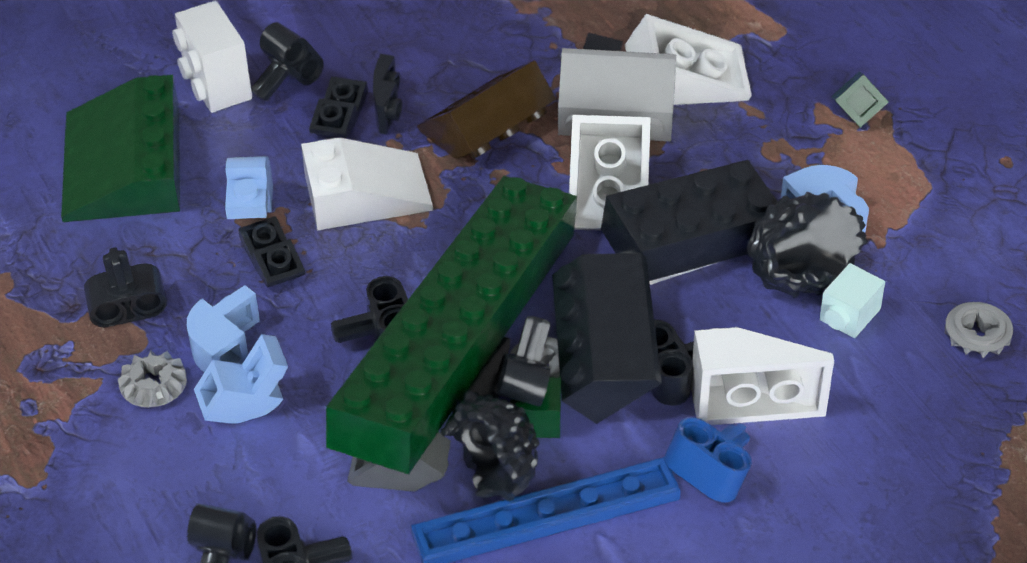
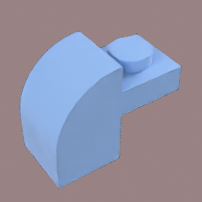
M268 156L227 158L225 167L227 176L225 203L227 219L267 218V212H272L273 180Z
M815 165L783 177L781 198L788 196L792 199L805 195L806 192H811L814 195L826 193L829 194L830 198L837 197L840 202L855 208L856 214L863 217L865 228L862 231L866 232L869 207L863 198L856 195L858 178L851 172L836 166Z
M246 285L231 295L224 297L213 307L202 298L192 307L188 314L187 331L192 356L196 365L203 372L206 371L212 360L243 364L248 356L244 332L260 322L256 293Z
M261 334L243 364L218 360L211 361L194 388L205 420L231 424L241 423L264 416L281 403L283 397L277 383L284 377L288 365L276 336Z

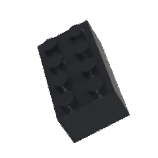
M744 160L607 195L601 231L615 253H642L646 256L649 281L747 255V242L751 237L755 222L765 215L770 204L774 205L778 201L750 161Z

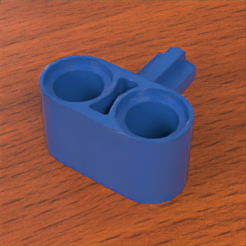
M694 417L684 418L678 424L665 453V462L673 472L711 499L719 502H730L736 498L752 465L750 454L743 448L749 442L750 436L745 432L746 426L742 423L737 425L730 424L720 432L701 419Z

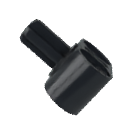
M274 22L264 29L259 40V46L271 64L253 84L251 90L260 99L266 101L269 100L287 76L292 79L294 78L303 85H310L320 77L324 68V61L306 39L283 24Z
M117 247L110 248L109 253L103 255V264L106 272L90 277L84 284L89 318L98 327L106 328L151 318L162 313L167 306V298L159 269L147 263L130 266L126 251H118Z
M380 276L368 283L366 288L367 313L333 321L331 323V332L335 342L342 343L373 335L377 341L408 300L402 283L390 276Z
M536 316L526 317L516 354L504 353L494 386L498 396L541 406L550 377V368L545 362L541 361L551 326L550 322L546 319Z
M655 319L654 324L662 384L652 389L651 392L664 405H680L690 397L694 341L684 344L669 323Z
M197 503L189 518L187 540L197 551L203 553L200 563H229V560L237 559L247 561L255 545L257 526L256 522L244 512Z
M275 516L268 518L257 529V542L261 563H345L352 559L351 546L346 537L341 536L304 545L303 539H300L296 524L287 517Z

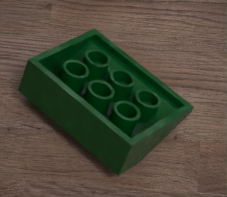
M173 74L134 78L66 112L62 222L180 212L179 104Z

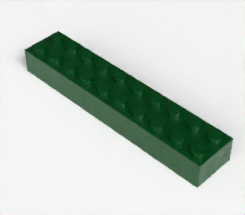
M503 176L327 404L326 448L407 475L411 473L452 413V410L461 400L464 392L468 390L574 236L577 207L576 195L565 193L557 188H547L529 183L518 177Z

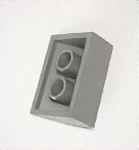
M562 48L558 135L572 136V115L650 117V140L671 142L677 54Z

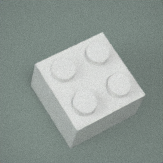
M215 0L175 13L177 29L173 30V38L178 50L182 53V57L178 58V66L185 80L190 78L196 99L198 101L203 100L211 113L251 100L252 93L244 41L218 2Z

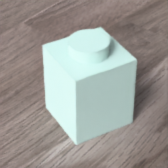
M849 263L823 292L820 320L833 329L840 330L856 338L881 309L885 281Z

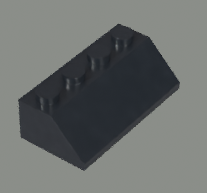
M642 253L582 254L552 274L562 402L596 424L662 384L647 257Z

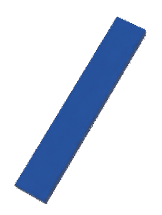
M665 457L517 496L512 501L502 500L411 525V532L422 563H450L680 500V488L671 469L665 462Z

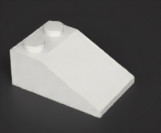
M648 14L644 16L625 43L626 52L677 54L674 105L748 101L752 96L741 44Z
M572 115L569 194L577 196L574 230H601L607 195L648 185L650 117Z
M344 138L301 144L305 178L317 230L433 211L432 201L418 153Z
M739 327L695 331L691 392L696 418L710 425L826 416L834 365L833 353Z

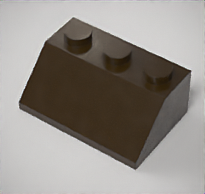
M533 60L496 76L418 124L417 127L423 135L455 159L467 154L474 159L492 148L489 144L491 140L498 137L502 141L520 130L517 124L526 119L527 123H531L547 113L545 106L555 101L556 97L536 61Z

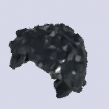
M806 192L805 195L792 199L788 196H783L774 205L770 204L765 215L755 222L751 237L747 242L748 256L753 259L752 270L761 278L766 289L778 290L791 295L793 298H797L800 293H815V295L819 296L822 294V290L827 288L849 263L855 264L854 256L860 253L861 247L868 243L866 233L862 231L865 228L863 217L856 214L855 208L840 202L837 197L830 198L829 194L826 193L814 195L811 192Z
M464 392L460 404L452 410L453 414L449 416L440 433L443 437L453 436L463 444L464 462L468 468L475 470L472 481L477 489L476 496L491 498L499 495L506 501H512L515 496H518L530 485L529 481L535 477V467L538 464L536 448L540 443L534 426L531 424L523 407L519 408L506 399L494 398L489 394L480 396L477 392Z

